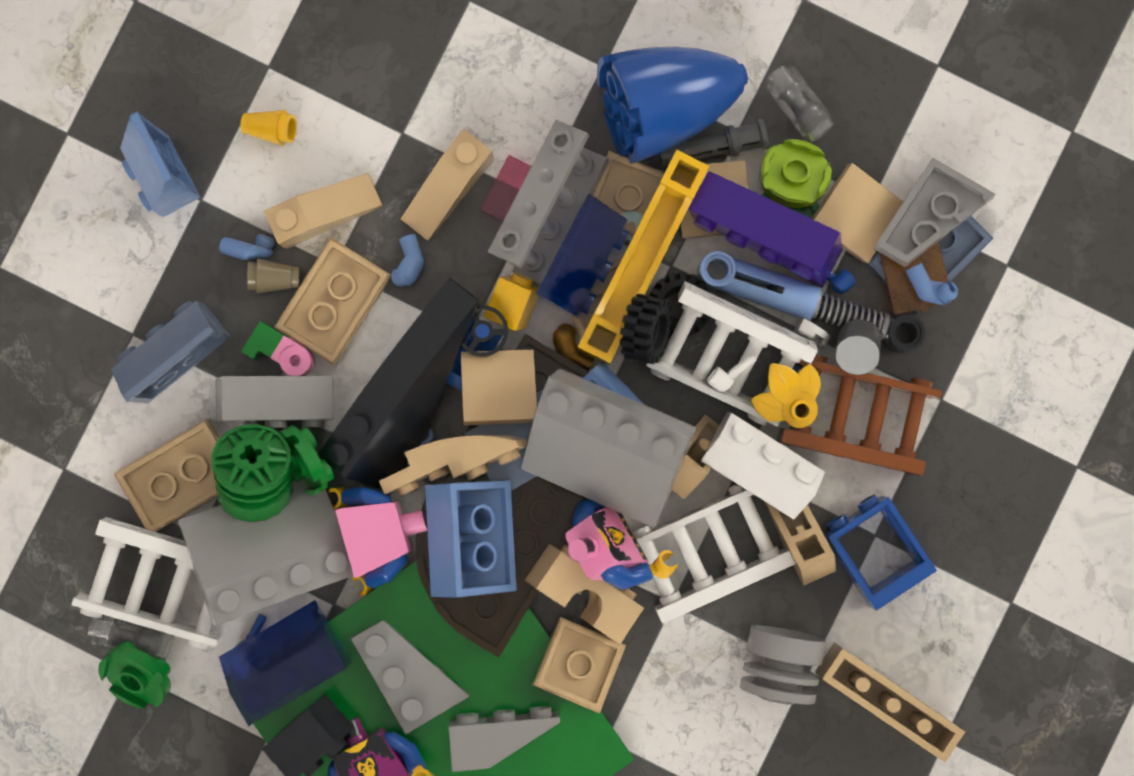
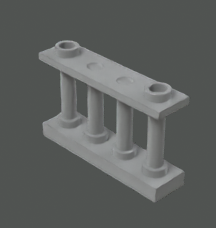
M555 120L488 250L490 254L515 265L512 269L513 272L530 277L534 283L544 288L550 282L610 162L607 157L584 148L589 137L587 132Z

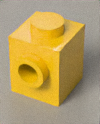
M513 272L512 276L499 277L488 306L497 309L504 316L508 328L514 331L527 328L542 290L532 285L533 279L517 272ZM486 310L485 318L503 325L501 319L495 313Z

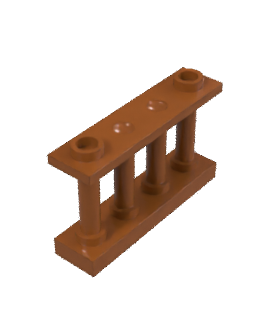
M817 354L812 363L802 359L800 363H795L794 366L798 365L801 368L811 364L819 376L821 373L842 378L830 430L825 431L824 437L810 434L812 428L808 426L805 428L790 426L789 429L779 428L777 442L909 474L924 475L926 461L916 459L917 452H914V446L925 398L934 399L941 398L942 396L941 390L932 388L933 382L911 378L910 383L869 373L860 375L850 374L841 369L840 366L827 364L828 357ZM856 381L876 385L864 440L860 439L859 445L846 443L847 436L843 435ZM891 389L911 394L900 446L895 448L894 454L880 451L882 444L878 443ZM803 403L798 405L796 413L798 417H801L806 412V407Z

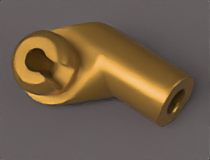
M568 323L559 325L557 330L554 331L552 339L556 352L589 372L595 358L577 350L574 338L576 330L572 325Z

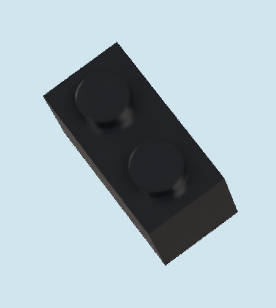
M323 694L272 738L262 750L284 776H300L302 773L305 776H310L324 763L321 757L327 754L331 759L347 745L344 737L354 726L330 698Z

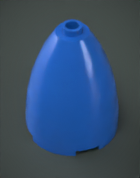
M668 46L632 49L602 56L597 65V85L600 89L605 87L603 100L606 111H603V115L620 156L628 155L630 164L664 153L698 135L719 119L743 93L744 85L748 83L747 71L744 65L739 64L736 59L698 48Z

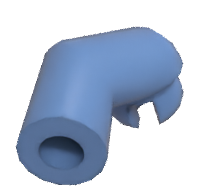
M259 234L256 236L254 245L224 237L220 242L219 251L224 255L241 260L267 259L274 252L272 248L275 240L272 237Z
M416 234L407 235L399 239L404 258L398 268L394 269L391 273L392 282L398 287L410 286L416 282L424 268L425 261Z
M922 263L905 271L918 297L923 301L945 305L949 304L958 295V288L953 282L946 281L943 283L930 280Z

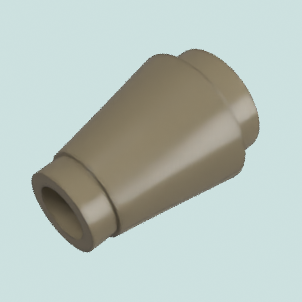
M257 258V262L248 261L247 288L248 290H256L257 294L299 288V266Z

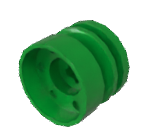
M258 424L241 425L227 431L216 442L211 454L217 500L223 510L235 519L247 522L266 521L278 515L289 504L293 494L291 455L288 443L283 435L271 427Z

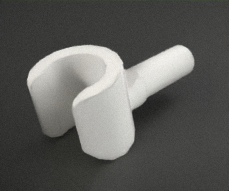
M750 354L731 368L728 373L717 367L708 376L707 382L717 391L725 392L732 386L734 379L757 360Z

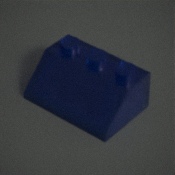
M588 194L536 293L538 298L576 319L579 318L581 312L587 315L597 295L592 293L597 281L599 280L604 283L613 267V263L608 260L614 248L621 251L630 234V231L625 229L627 219L594 196Z
M316 600L219 656L229 693L248 726L346 669L351 664L349 657Z

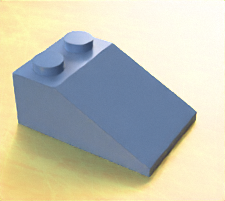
M138 112L130 115L120 147L125 157L122 165L128 176L132 180L136 179L142 189V191L138 192V195L144 207L149 212L153 210V212L165 217L201 198L170 137Z

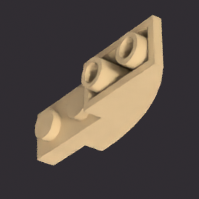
M494 434L468 435L434 441L404 452L410 466L380 480L379 483L384 494L398 492L399 496L402 497L420 488L418 482L428 477L431 482H434L452 473L454 478L467 476L469 481L488 473L487 465L499 461L500 465H504L520 458L519 450L527 447L528 442L523 438Z

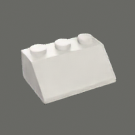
M729 411L724 415L701 459L706 465L792 519H795L815 497L825 474V471Z

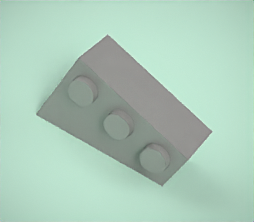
M221 376L215 379L216 422H228V428L250 425V421H265V426L271 428H287V421L302 420V427H324V420L334 419L333 376Z

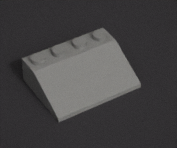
M559 369L548 377L540 398L521 469L656 528L697 427Z
M304 480L298 483L293 481V494L289 504L278 515L266 521L247 522L235 519L225 512L221 505L178 520L213 625H219L353 576L337 515L326 490L315 496H309L303 491L309 487Z

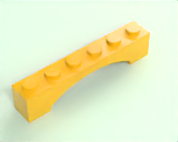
M676 150L577 350L610 365L620 345V339L623 337L620 334V330L624 327L625 322H622L624 315L627 316L626 308L628 304H631V299L636 297V294L645 295L709 165Z

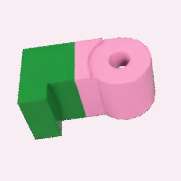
M259 321L241 351L254 360H260L263 354L278 362L281 369L290 376H306L313 370L315 365V357L309 349L262 321Z

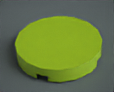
M797 139L785 140L784 143L777 146L775 144L769 148L760 165L759 179L763 190L771 200L785 207L803 208L811 206L822 199L831 182L832 169L830 163H827L822 150L812 143Z

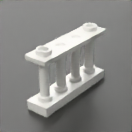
M684 281L678 293V302L683 304L682 309H684V312L668 342L667 348L664 350L663 356L659 357V362L655 364L647 363L646 366L651 368L652 374L661 379H676L747 412V416L758 424L766 426L770 423L778 427L780 421L770 422L764 419L754 409L751 403L752 397L740 392L755 363L741 372L734 379L732 386L725 392H719L709 385L707 376L729 333L735 332L736 329L749 334L747 338L750 340L739 363L750 354L757 360L762 348H767L770 344L781 349L780 354L782 358L779 364L793 369L795 363H800L801 359L812 363L818 352L815 342ZM704 313L716 319L715 324L717 327L693 371L676 363L675 360L696 318L701 317ZM768 385L763 393L770 392Z
M735 484L729 487V495L656 528L651 529L650 526L644 525L632 531L649 561L648 565H651L659 556L653 540L673 532L695 581L692 583L694 589L680 594L679 590H674L669 577L661 579L653 575L662 596L659 598L661 603L654 606L662 624L795 565L789 550L785 548L779 550L777 546H773L751 498L754 494L740 485ZM738 502L760 551L757 554L759 559L747 565L744 560L740 561L718 512ZM703 517L706 518L727 565L725 568L726 574L714 580L712 575H707L685 526Z
M109 517L101 519L95 535L104 537L103 543L106 546L90 594L79 593L73 598L71 605L81 608L80 613L89 617L101 618L103 614L188 639L187 644L195 648L208 649L209 646L216 647L221 634L210 631L212 621L205 601L196 626L175 620L191 570H194L185 541ZM126 544L140 548L139 553L142 556L126 604L121 605L105 600L104 596L120 549L125 548ZM161 555L176 559L174 564L177 565L161 616L139 609L155 561L160 559Z

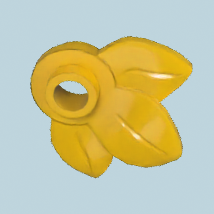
M770 364L768 371V388L770 392L761 393L751 398L754 409L770 422L785 420L787 424L795 428H805L811 425L818 414V405L815 399L821 388L820 376L811 364H807L796 373L795 370L786 365ZM803 403L806 407V412L803 416L798 417L795 409L797 405Z

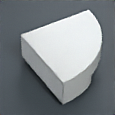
M806 319L799 321L793 331L814 341L816 347L820 349H825L830 339V335L825 330Z

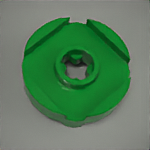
M290 425L279 431L278 433L283 435L290 447L292 477L297 483L304 480L309 486L303 491L309 496H315L327 489L328 482L334 479V475L328 463L324 460L321 461L314 449L317 447V443L310 430L304 428L299 431L295 426Z
M122 641L116 648L111 649L98 666L101 680L103 681L107 677L108 681L112 684L109 691L116 698L130 706L145 709L148 704H154L153 708L158 707L170 692L171 682L168 674L171 668L169 664L163 659L153 658L145 652L138 650L135 645L128 641Z

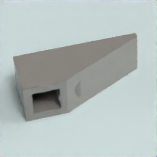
M539 706L530 708V714L515 715V710L505 709L494 711L493 717L478 718V713L456 715L457 720H450L449 723L452 772L491 768L559 724V712H552L550 706Z

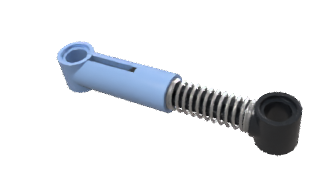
M722 251L709 253L698 266V280L704 281L707 284L706 288L709 290H719L808 321L812 317L815 319L818 316L820 321L824 318L826 323L830 320L832 325L836 322L838 327L851 320L862 319L870 321L880 331L881 344H884L893 352L901 353L916 349L925 339L924 325L920 319L913 315L899 316L893 313L888 315L887 313L882 314L881 311L877 313L875 309L871 311L869 307L864 309L863 305L858 307L857 303L852 306L851 301L846 303L845 299L840 301L839 297L834 299L833 295L829 297L827 293L822 295L821 287L732 258L729 254ZM712 262L722 264L725 268V277L721 280L711 278L707 272L708 264ZM734 276H737V277H740V278H742V279H745V280H748V281H751V282H754V283H757V284L766 286L767 288L765 289V288H762V287H759V286H756V285H753V284H750V283H747V282H744V281L735 279ZM900 324L906 326L910 331V339L907 343L900 342L896 337V329Z

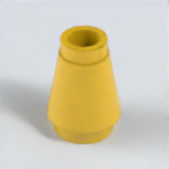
M286 110L244 113L241 118L240 127L243 134L283 146L295 140L297 120L295 115L288 114Z

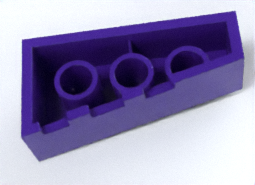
M708 171L688 208L692 218L695 220L693 223L700 229L709 233H713L715 230L726 236L725 239L740 248L747 247L758 253L761 258L778 264L821 288L826 283L843 251L841 232L711 171Z

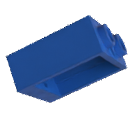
M874 494L861 501L857 505L859 510L848 518L843 514L827 524L829 530L823 534L833 553L867 605L877 611L937 570L890 498L885 496L877 498ZM881 511L913 561L870 588L839 541V538Z

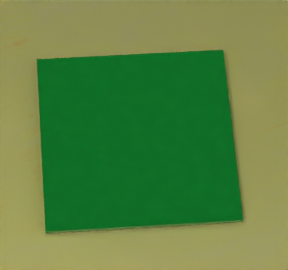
M417 561L401 570L392 581L371 591L230 690L266 743L323 694H326L348 720L358 716L366 734L379 728H384L386 732H396L414 743L426 764V770L435 776H613L635 760L602 711L596 713L532 685L550 637L530 608L526 611L498 658L464 637L443 619L435 609L421 582ZM383 619L417 647L416 649L433 664H436L452 681L470 694L465 700L407 734L402 729L351 640L352 637ZM539 706H550L552 712H559V724L491 768L452 772L449 723L450 720H457L456 715L478 713V718L493 717L494 711L505 709L515 710V715L530 714V708ZM327 754L321 757L324 763L310 776H327L328 765L333 761V757L330 759Z

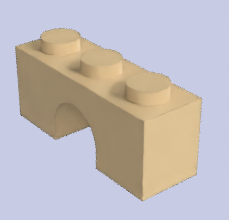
M548 544L525 579L526 582L564 608L574 594L581 590H588L589 602L580 618L618 644L622 643L644 607L633 601L637 594L629 588L620 590L603 580H590L579 562L570 557L566 545H563L561 550Z

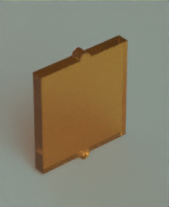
M939 241L906 267L880 254L893 314L918 309L920 312H925L928 309L927 307L938 305L923 301L918 297L905 271L922 263L930 280L943 283L948 281Z

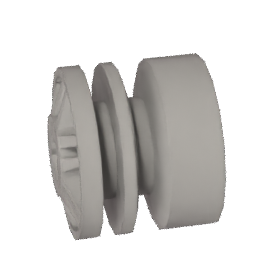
M751 625L746 650L762 657L761 662L744 663L743 670L758 677H742L740 688L759 696L761 699L787 705L815 704L817 692L804 686H817L819 684V677L804 671V667L822 665L826 640L800 631L767 625Z

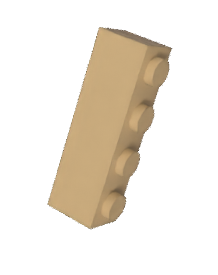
M835 642L823 658L822 665H819L815 670V673L822 680L943 762L947 761L965 733L956 724Z

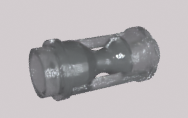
M782 65L768 76L767 79L770 83L766 90L776 100L803 138L808 137L812 143L834 127L835 124L830 119L832 114L825 108L795 66L787 69L785 65ZM803 91L806 93V95L809 97L811 101L807 100L804 97ZM787 103L791 104L794 107L795 113L792 111V109L788 106Z
M103 614L101 618L93 617L88 628V635L92 636L91 642L93 645L113 647L118 646L122 641H128L135 645L138 650L145 652L153 658H160L164 661L169 656L174 641V635Z

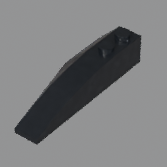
M449 278L359 394L317 454L319 458L326 461L329 466L343 477L381 490L380 480L403 470L408 463L404 452L419 447L429 433L430 423L436 408L440 405L443 397L442 392L448 377L452 374L456 363V356L461 344L464 343L480 300L452 278Z

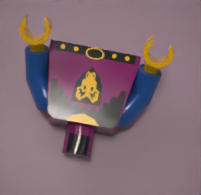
M358 716L349 720L354 728L344 737L347 745L333 757V761L328 765L327 776H435L426 770V764L414 743L396 732H386L384 728H379L366 734Z

